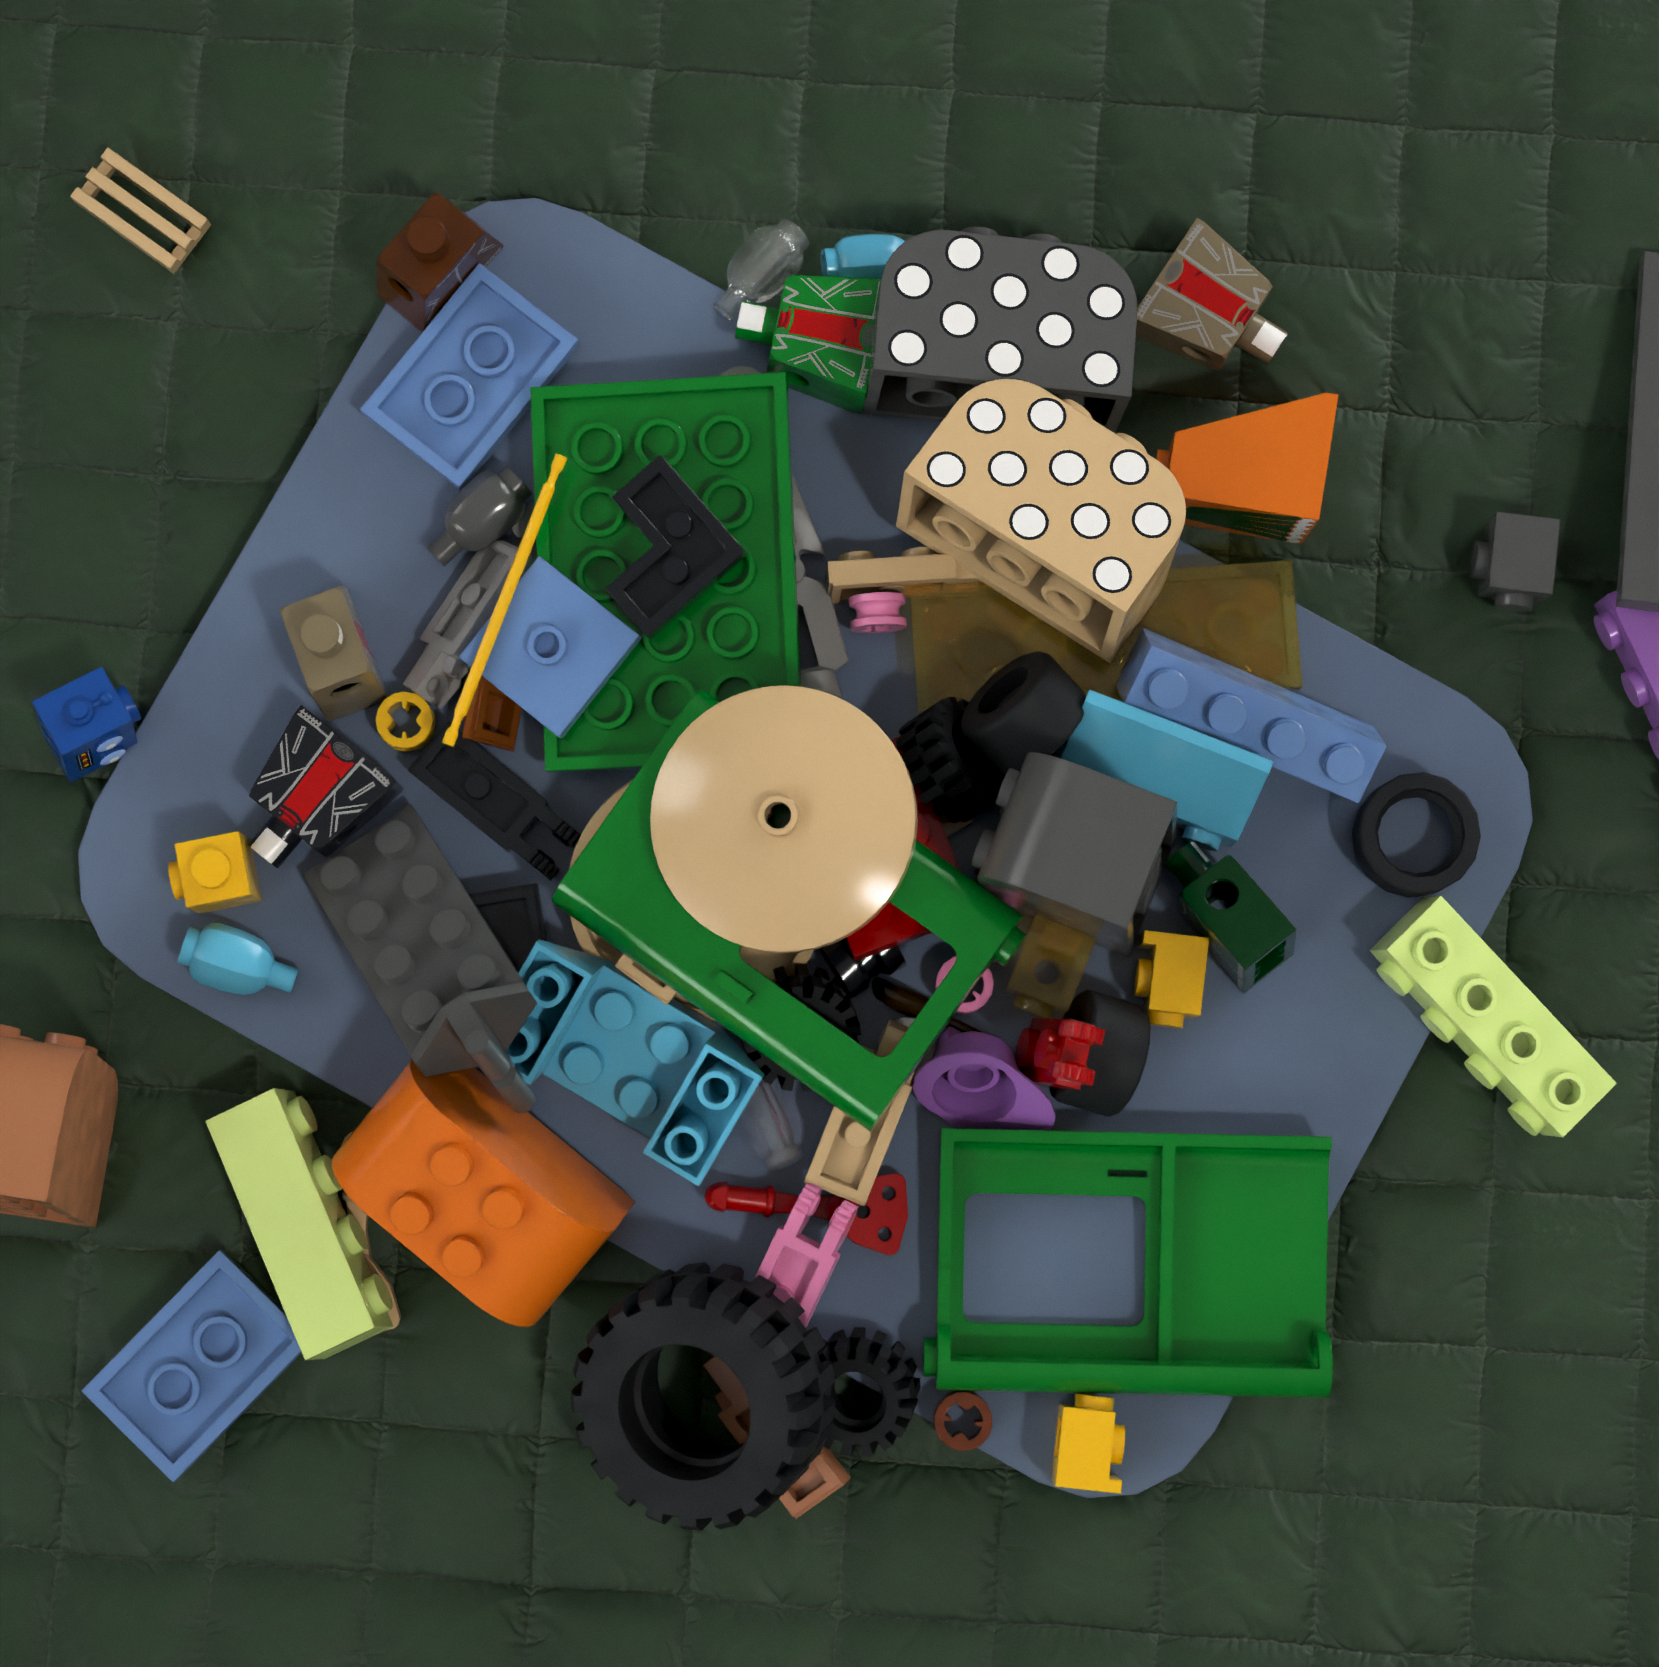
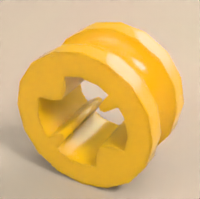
M405 691L394 693L384 699L377 710L375 719L377 731L382 739L397 751L407 753L418 751L426 746L434 736L436 729L435 714L425 699L415 693ZM411 706L421 710V713L416 718V722L421 728L418 734L412 738L405 731L402 732V738H397L391 734V731L396 726L395 720L391 717L395 710L403 707L409 713Z

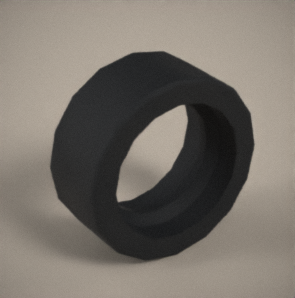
M1420 772L1399 775L1371 792L1357 811L1352 830L1355 857L1366 876L1386 892L1411 898L1433 895L1460 880L1476 859L1481 834L1478 814L1466 793L1446 778ZM1418 797L1432 801L1445 811L1452 823L1454 839L1451 851L1441 865L1428 872L1412 873L1399 869L1387 860L1380 848L1378 830L1381 819L1390 806L1402 799Z

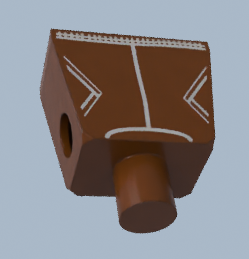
M436 192L431 195L380 253L376 261L377 295L422 333L478 263L486 268L501 251L503 244L455 204ZM404 286L410 294L405 292L402 287Z

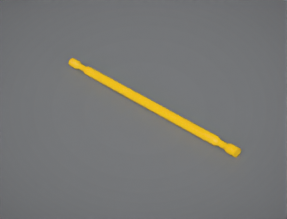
M555 453L551 463V472L547 481L542 486L454 709V718L441 742L451 747L455 745L459 726L462 719L467 715L554 494L556 480L567 461V457Z

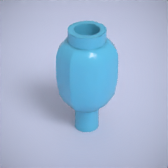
M861 234L843 237L835 244L834 248H824L821 250L822 276L881 279L890 256L905 241L889 234Z
M210 923L202 930L189 926L177 963L189 967V974L196 982L223 992L240 995L254 994L266 985L291 993L299 970L298 968L274 961L271 948L262 939L244 930L222 923Z

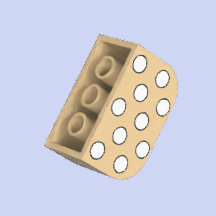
M999 379L985 382L966 392L955 403L906 468L903 476L896 527L936 553L946 554L955 560L957 565L1108 663H1111L1163 589L1185 524L1186 504L1183 491L1175 476L1161 462L1147 454L1144 446L1135 438L1124 433L1115 434L1093 420L1091 414L1082 405L1071 399L1061 400L1047 390L1030 382L1016 379Z

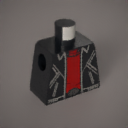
M301 705L293 715L250 791L249 797L272 814V816L250 841L248 846L277 869H279L302 839L320 854L327 857L391 803L404 788Z

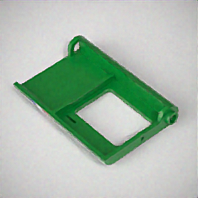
M941 1128L936 1337H924L923 1377H935L936 1390L1329 1398L1332 1387L1333 1355L1331 1338L1326 1331L1328 1178L1332 1137ZM975 1193L1134 1196L1142 1199L1145 1205L1144 1300L1141 1320L1134 1325L974 1322L968 1320L963 1314L965 1203L968 1197Z

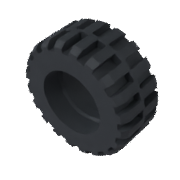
M705 1262L686 1264L677 1272L668 1269L653 1276L608 1310L609 1313L594 1324L585 1337L587 1347L579 1352L576 1358L573 1374L575 1378L583 1381L570 1390L571 1410L573 1413H582L583 1422L575 1428L581 1447L591 1446L597 1458L590 1465L601 1480L609 1476L616 1483L619 1489L615 1496L629 1507L638 1501L648 1507L645 1513L647 1518L664 1525L674 1516L679 1518V1526L682 1529L702 1531L711 1521L716 1528L724 1529L738 1525L746 1516L755 1518L770 1508L809 1469V1464L820 1454L828 1438L824 1429L834 1418L836 1401L832 1396L824 1395L835 1383L834 1372L831 1362H820L817 1352L825 1346V1343L817 1327L807 1331L798 1318L805 1310L793 1297L783 1303L773 1295L776 1284L761 1275H758L751 1282L743 1280L744 1271L741 1267L722 1264L711 1273L710 1267ZM678 1344L703 1349L718 1357L734 1372L744 1388L750 1407V1432L745 1443L738 1445L710 1443L694 1436L675 1420L665 1405L658 1382V1362L664 1346Z

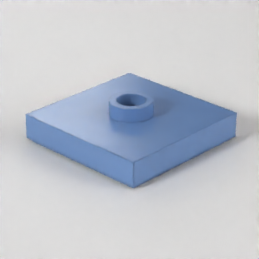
M538 556L519 580L482 676L562 739L642 637L542 557ZM490 618L459 656L470 667L473 664Z

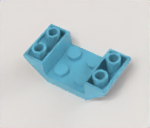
M539 939L519 971L520 977L536 1000L537 1005L507 1049V1053L527 1084L531 1085L541 1074H544L650 1138V1141L643 1151L645 1155L699 1187L765 1074L720 1026L675 999H672L668 1005H665L616 968V964L610 960Z

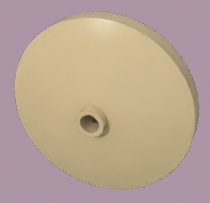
M785 685L762 687L736 694L717 703L694 720L678 737L660 768L655 782L650 813L651 838L659 869L669 889L683 908L701 925L728 941L751 949L777 953L803 952L834 944L852 935L875 918L894 896L907 873L914 852L918 823L916 797L909 771L902 756L884 731L864 712L837 696L816 689ZM777 804H784L791 811V819L783 828H772L768 822V818L773 815L772 807Z

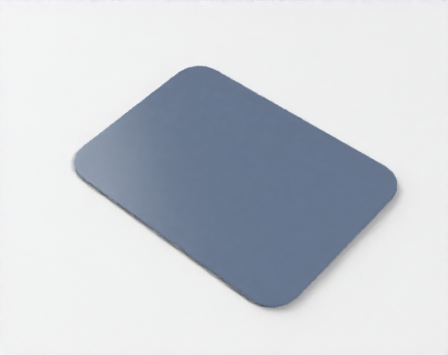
M538 198L489 201L465 212L503 244L501 251L486 268L579 340L580 346L548 386L720 376L728 369L737 366L752 367L761 374L767 373L771 346L735 339L740 307L743 300L592 217ZM403 286L402 289L408 294H410L409 291ZM387 303L136 732L137 743L126 749V753L120 759L95 802L78 850L81 902L104 947L140 978L372 1108L412 1058L303 874L411 804L428 828L468 894L537 883L539 885L547 942L583 952L573 930L570 915L552 902L555 891L570 869L574 848L565 846L552 835V831L538 819L521 837L533 848L542 850L555 861V866L560 870L550 881L513 850L509 853L408 771L448 721L452 723L454 709L471 667L468 668V673L461 678V687L442 709L427 702L434 712L436 719L435 733L430 742L418 751L408 753L397 751L389 746L377 731L375 719L381 703L331 722L327 720L307 687L279 608L338 586L347 587L388 697L394 693L404 691L413 693L403 685V682L423 654L426 644L419 638L477 552L463 549L447 565L443 566L428 550L427 547L446 531L444 528L446 509L460 491L364 417L360 411L365 402L422 334ZM788 388L792 473L826 554H802L800 556V560L805 566L806 577L825 583L827 562L838 561V556L847 552L870 551L876 554V558L901 557V553L910 548L927 547L897 528L896 522L904 471L941 422L854 413ZM531 407L473 477L474 479L484 471L499 473L505 466H508L533 493L524 501L525 509L535 499ZM512 528L500 538L519 547L521 539L514 535ZM1179 540L1163 589L1111 663H1108L993 588L992 590L988 588L985 592L983 589H979L976 593L905 598V605L899 608V614L901 617L906 618L907 628L886 633H855L850 631V621L856 618V611L849 608V603L833 604L849 659L836 673L843 700L851 703L869 716L890 740L900 737L901 735L898 732L903 725L942 698L945 699L951 696L955 697L957 702L961 699L970 702L975 693L987 680L1006 664L1022 655L1035 651L1050 654L1084 691L1085 696L1090 689L1123 702L1115 685L1142 628L1374 726L1387 747L1359 803L1271 767L1239 840L1232 847L1220 844L1218 852L1199 847L1213 865L1225 856L1231 855L1297 929L1294 955L1243 994L1208 950L1201 1016L1194 1019L1184 1018L1183 1029L1151 1026L1150 1045L1140 1082L1131 1100L1120 1113L1107 1117L1063 1104L1051 1096L1049 1087L1039 1086L1051 1099L1056 1117L1052 1131L1332 1137L1328 1178L1329 1220L1430 1033V1029L1420 1017L1425 1009L1409 993L1401 996L1384 982L1376 970L1381 963L1369 950L1422 897L1442 896L1481 938L1519 868L1533 818L1528 771L1505 728L1465 695L1182 540ZM534 542L530 555L537 559L536 542ZM798 610L800 670L816 667L818 663L804 613ZM357 683L343 685L335 689L333 692L347 690L355 686ZM301 705L404 788L391 803L327 857L320 854L302 839L279 869H277L253 850L262 897L261 902L198 914L186 908L185 899L176 900L173 895L168 863L177 861L174 844L236 831L241 832L252 840L272 816V814L249 797V794L293 715ZM414 706L410 707L409 713L403 707L395 710L391 717L395 720L396 726L391 731V734L397 738H402V732L404 731L410 738L418 734L421 728L417 724L416 718L421 713V710ZM523 708L521 710L514 752L476 742L549 802L547 807L580 834L600 806L616 790L633 780L641 769L629 768L550 773L545 771L543 724ZM462 719L461 724H460V726H459V730H461L462 732H463V719ZM1066 741L1050 756L1060 758ZM1424 772L1446 778L1466 793L1478 814L1481 839L1475 861L1460 880L1433 895L1408 898L1386 892L1366 876L1355 857L1352 830L1357 811L1371 792L1399 775ZM1418 797L1402 799L1390 806L1383 815L1378 830L1380 848L1387 860L1399 869L1412 873L1428 872L1441 865L1449 855L1454 839L1452 823L1445 811L1432 801ZM996 803L973 817L971 825L948 837L960 871L978 884V875L975 874L976 867L971 864L984 830L989 829L996 832L1002 817L999 814L1000 806ZM1176 826V841L1169 858L1189 843L1181 838L1185 829ZM1166 868L1163 871L1139 934L1144 930L1197 936L1179 913L1178 894L1183 888ZM1217 900L1210 904L1216 909H1227L1233 906L1232 903L1226 900ZM1024 916L1018 928L1026 933L1027 936L1017 952L1005 967L998 962H993L989 967L992 972L994 986L992 995L987 1003L976 1012L968 1014L955 1013L953 1017L982 1032L1000 1037L1009 1045L1015 1058L1019 1036L1024 1028H1030L1032 1018L1062 1019L1074 998L1085 990H1093L1144 1007V998L1134 997V982L1138 958L1149 959L1150 949L1137 948V938L1130 958ZM210 923H222L244 930L262 939L271 948L274 961L299 969L291 993L266 985L254 994L240 995L223 992L196 982L189 974V967L177 963L189 926L202 930ZM934 933L898 945L906 961V966L891 975L880 973L877 976L871 977L868 989L851 999L861 1029V1035L856 1036L859 1044L877 1051L878 1039L883 1029L887 1026L889 1019L911 1018L875 998L872 990V983L875 978L879 977L903 985L929 999L935 992L936 976L945 962L956 956V952L951 945ZM820 948L814 949L806 964L810 975L813 976L818 966L827 970L830 980H832L835 975L826 962ZM981 979L977 981L963 1003L974 1001L971 996L973 991L981 994L983 987ZM712 1020V1022L720 1026L746 1054L742 1039L734 1033H732L727 1028H725L716 1020ZM940 1035L935 1041V1049L938 1047ZM475 1067L478 1071H480V1072L485 1076V1074L482 1072V1070H481L479 1067ZM541 1074L531 1085L527 1084L535 1095V1104L528 1112L636 1201L615 1231L609 1236L608 1241L663 1272L668 1269L677 1272L686 1264L705 1262L710 1267V1272L712 1273L722 1264L741 1267L744 1271L743 1280L748 1282L754 1280L777 1229L786 1224L790 1213L772 1214L771 1217L766 1218L763 1214L728 1210H725L723 1213L715 1211L705 1202V1191L711 1184L727 1181L730 1185L760 1188L772 1185L775 1191L800 1195L806 1185L804 1182L834 1107V1105L813 1090L803 1092L799 1080H794L792 1091L782 1090L777 1077L772 1085L761 1080L708 1173L698 1187L643 1153L650 1138L544 1074ZM912 1088L877 1174L898 1173L906 1180L908 1219L899 1250L894 1255L888 1256L854 1244L846 1237L837 1251L841 1256L806 1329L808 1331L813 1327H817L822 1339H825L828 1343L833 1333L843 1329L846 1337H850L854 1327L866 1328L865 1338L871 1340L877 1330L886 1333L887 1336L883 1345L891 1348L896 1341L900 1342L905 1347L901 1359L906 1361L913 1357L917 1366L913 1378H920L921 1388L917 1396L919 1400L914 1413L934 1423L933 1414L941 1399L954 1391H964L936 1390L935 1377H923L924 1337H936L941 1128L954 1127L918 1102ZM885 1187L882 1191L883 1198L885 1200L891 1199L894 1191L891 1187ZM822 1190V1193H821V1195H830V1194H832V1193L827 1192V1191H825V1190ZM972 1194L965 1203L964 1316L974 1322L1134 1325L1138 1323L1143 1316L1144 1202L1139 1197ZM866 1205L858 1206L857 1216L864 1218L868 1213V1208ZM811 1216L801 1234L822 1243L829 1228V1221ZM886 1227L878 1231L879 1239L883 1241L889 1237V1230ZM858 1372L845 1373L882 1394L880 1386L869 1376ZM969 1391L980 1396L987 1403L992 1413L993 1426L990 1435L981 1446L977 1447L978 1449L1039 1483L1085 1498L1139 1494L1183 1471L1215 1432L1234 1397L1084 1393L1114 1397L1113 1411L1116 1412L1115 1424L1125 1425V1446L1122 1464H1111L1110 1475H1116L1122 1480L1121 1494L1055 1487L1051 1482L1059 1403L1074 1405L1075 1393ZM956 1403L947 1410L946 1415L951 1416L952 1420L944 1421L946 1431L952 1434L961 1431L969 1438L974 1436L980 1427L973 1422L974 1420H981V1414L975 1405L965 1410L959 1403Z

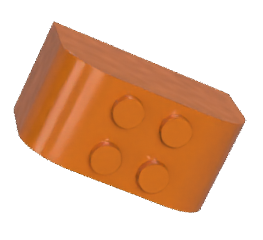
M411 1060L332 1158V1170L339 1185L364 1213L479 1308L503 1322L519 1327H530L540 1320L615 1231L636 1202L529 1112H514L491 1081L475 1067L425 1077L414 1061Z

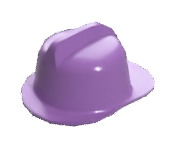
M948 1027L941 1033L938 1047L933 1052L932 1059L926 1061L915 1073L912 1088L917 1101L954 1128L1053 1130L1056 1115L1051 1099L1037 1084L1018 1070L1011 1048L998 1036L976 1031L962 1033L953 1027Z

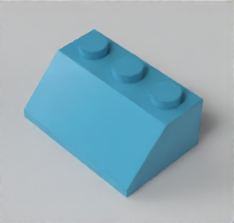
M1089 689L1082 706L1084 710L1083 718L1072 735L1067 739L1060 758L1176 801V826L1185 829L1181 837L1183 840L1189 843L1194 841L1198 847L1218 852L1220 844L1232 847L1240 838L1274 761Z

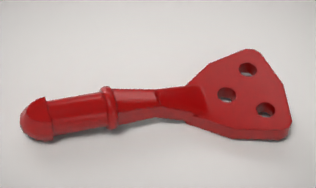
M888 1173L876 1176L865 1204L868 1208V1213L864 1218H859L856 1213L846 1237L854 1244L889 1256L894 1255L899 1250L908 1219L906 1180L898 1173ZM727 1181L711 1184L704 1194L705 1202L715 1211L723 1213L725 1210L763 1214L766 1218L771 1217L772 1214L791 1213L799 1195L775 1191L772 1185L760 1188L730 1185ZM885 1187H891L894 1191L892 1198L889 1200H885L882 1196V1191ZM835 1194L820 1195V1203L812 1216L830 1222L837 1207L841 1206L844 1200L856 1206H860V1204ZM886 1227L889 1230V1237L882 1241L878 1237V1231Z

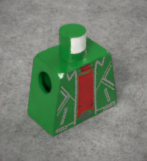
M805 275L787 276L779 308L742 301L735 339L770 345L771 350L767 373L786 372L788 388L845 410L862 414L869 380L875 304L881 279Z

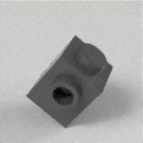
M1496 512L1485 523L1483 541H1475L1472 550L1470 577L1479 579L1477 597L1495 599V608L1511 612H1530L1533 610V604L1540 605L1553 594L1560 519Z

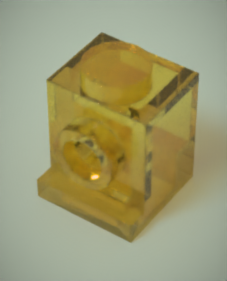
M1035 915L1005 988V991L1017 995L1013 1007L1039 1018H1050L1053 1010L1063 1014L1068 1012L1096 938ZM1047 960L1056 965L1058 977L1054 983L1043 984L1036 979L1034 969L1038 962Z

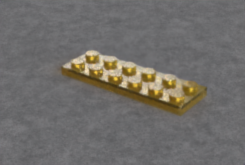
M1292 560L1169 569L1160 594L1111 663H1108L983 582L909 587L918 715L942 698L945 699L948 696L955 697L957 702L961 699L970 702L975 693L987 680L1006 664L1022 655L1035 651L1050 654L1084 691L1085 696L1090 689L1123 702L1115 685L1142 628L1290 691L1300 690L1303 687Z

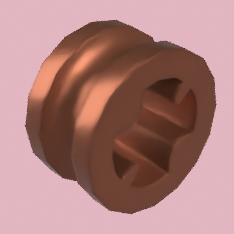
M954 1391L945 1395L937 1404L933 1414L934 1428L939 1439L948 1447L958 1451H970L981 1446L989 1437L993 1426L992 1413L987 1403L980 1396L969 1391ZM959 1403L965 1410L975 1405L979 1409L981 1420H974L973 1422L980 1428L974 1436L967 1438L961 1431L950 1435L946 1431L944 1421L952 1420L951 1416L946 1415V1412L952 1405Z

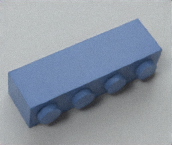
M1142 628L1115 685L1123 703L1274 761L1273 768L1356 803L1360 802L1387 747L1374 726L1145 628Z

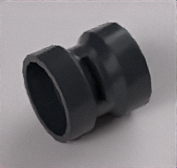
M845 938L820 948L832 972L843 983L846 993H849L851 999L868 989L871 977L877 976L880 973L891 975L906 966V961L898 946L858 961L853 960Z

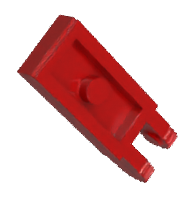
M1032 1018L1030 1028H1024L1019 1036L1015 1050L1016 1064L1020 1066L1019 1071L1038 1086L1080 1090L1081 1085L1092 1086L1096 1071L1087 1067V1058L1090 1046L1102 1045L1106 1030L1073 1019Z

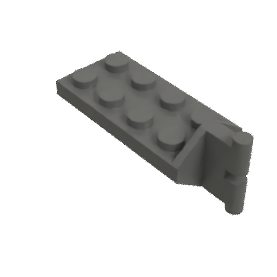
M410 804L303 874L415 1065L423 1075L429 1077L479 1067L514 1112L526 1113L534 1106L535 1095L507 1053V1049L537 1005V1002L421 817Z

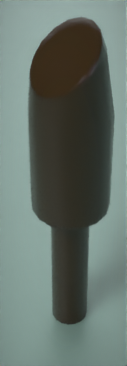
M877 977L872 983L873 994L877 1000L911 1018L916 1019L929 998L903 985ZM954 1017L951 1018L945 1027H953L962 1033L969 1031L982 1032Z

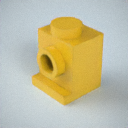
M1144 930L1139 934L1137 948L1150 949L1149 959L1138 958L1134 982V997L1144 998L1143 1008L1148 1012L1151 1026L1183 1029L1184 1018L1194 1019L1201 1016L1209 938Z
M1075 1393L1074 1405L1059 1403L1051 1482L1055 1487L1121 1494L1122 1480L1116 1475H1110L1111 1464H1122L1125 1446V1425L1115 1424L1116 1412L1113 1411L1114 1397Z

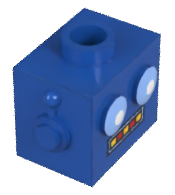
M103 667L32 701L40 730L70 783L119 760L126 753V749L137 743L133 723L141 719L140 713L126 687L122 685L115 689Z

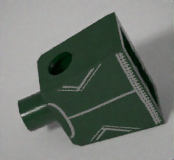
M1192 841L1180 848L1167 860L1164 867L1183 888L1178 894L1179 913L1198 937L1209 938L1208 950L1243 994L1294 955L1297 929L1231 855L1225 856L1213 865L1197 844ZM1217 900H1226L1232 903L1233 906L1227 909H1216L1210 904Z

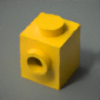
M236 831L174 844L177 861L168 863V872L175 899H185L186 908L198 914L261 902L262 897L253 849L248 846L251 839Z

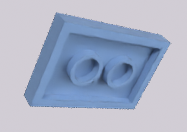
M478 263L361 407L360 411L364 417L461 491L473 479L531 407L530 387L548 386L580 346L579 340L491 271Z
M223 1249L219 1250L83 1388L82 1392L172 1482H176L302 1352L284 1309Z

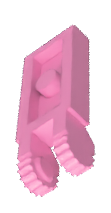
M806 1183L786 1224L777 1229L755 1276L756 1278L758 1275H761L775 1283L776 1289L773 1295L783 1303L793 1297L805 1310L798 1317L805 1328H807L841 1256L837 1251L845 1240L858 1211V1206L844 1200L841 1206L837 1207L834 1211L822 1243L801 1234L811 1216L815 1213L822 1193L821 1187Z

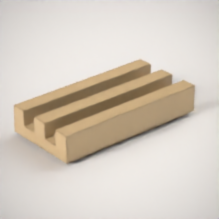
M107 147L101 155L103 161L97 169L91 168L85 176L87 182L81 189L77 187L70 197L74 203L174 274L210 228L211 223L202 214ZM114 172H117L188 223L191 228L185 234L110 180V177ZM100 190L176 243L177 246L172 253L166 251L94 199Z

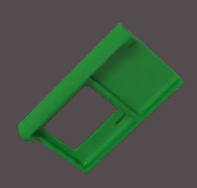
M701 690L678 715L566 873L554 893L552 902L871 1132L985 970L994 961L1005 967L1017 952L1027 936L1026 933L1018 928L1024 916L916 840L907 873L889 902L951 945L956 952V961L894 1050L885 1057H879L870 1052L746 963L741 956L742 945L728 941L701 925L678 902L664 880L655 857L651 838V801L660 768L678 737L701 714L721 702L707 691ZM777 804L772 807L773 815L768 818V822L772 828L779 829L789 823L791 811L784 804Z

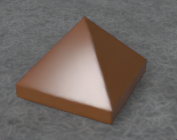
M481 676L467 715L463 719L462 738L514 752L522 708Z

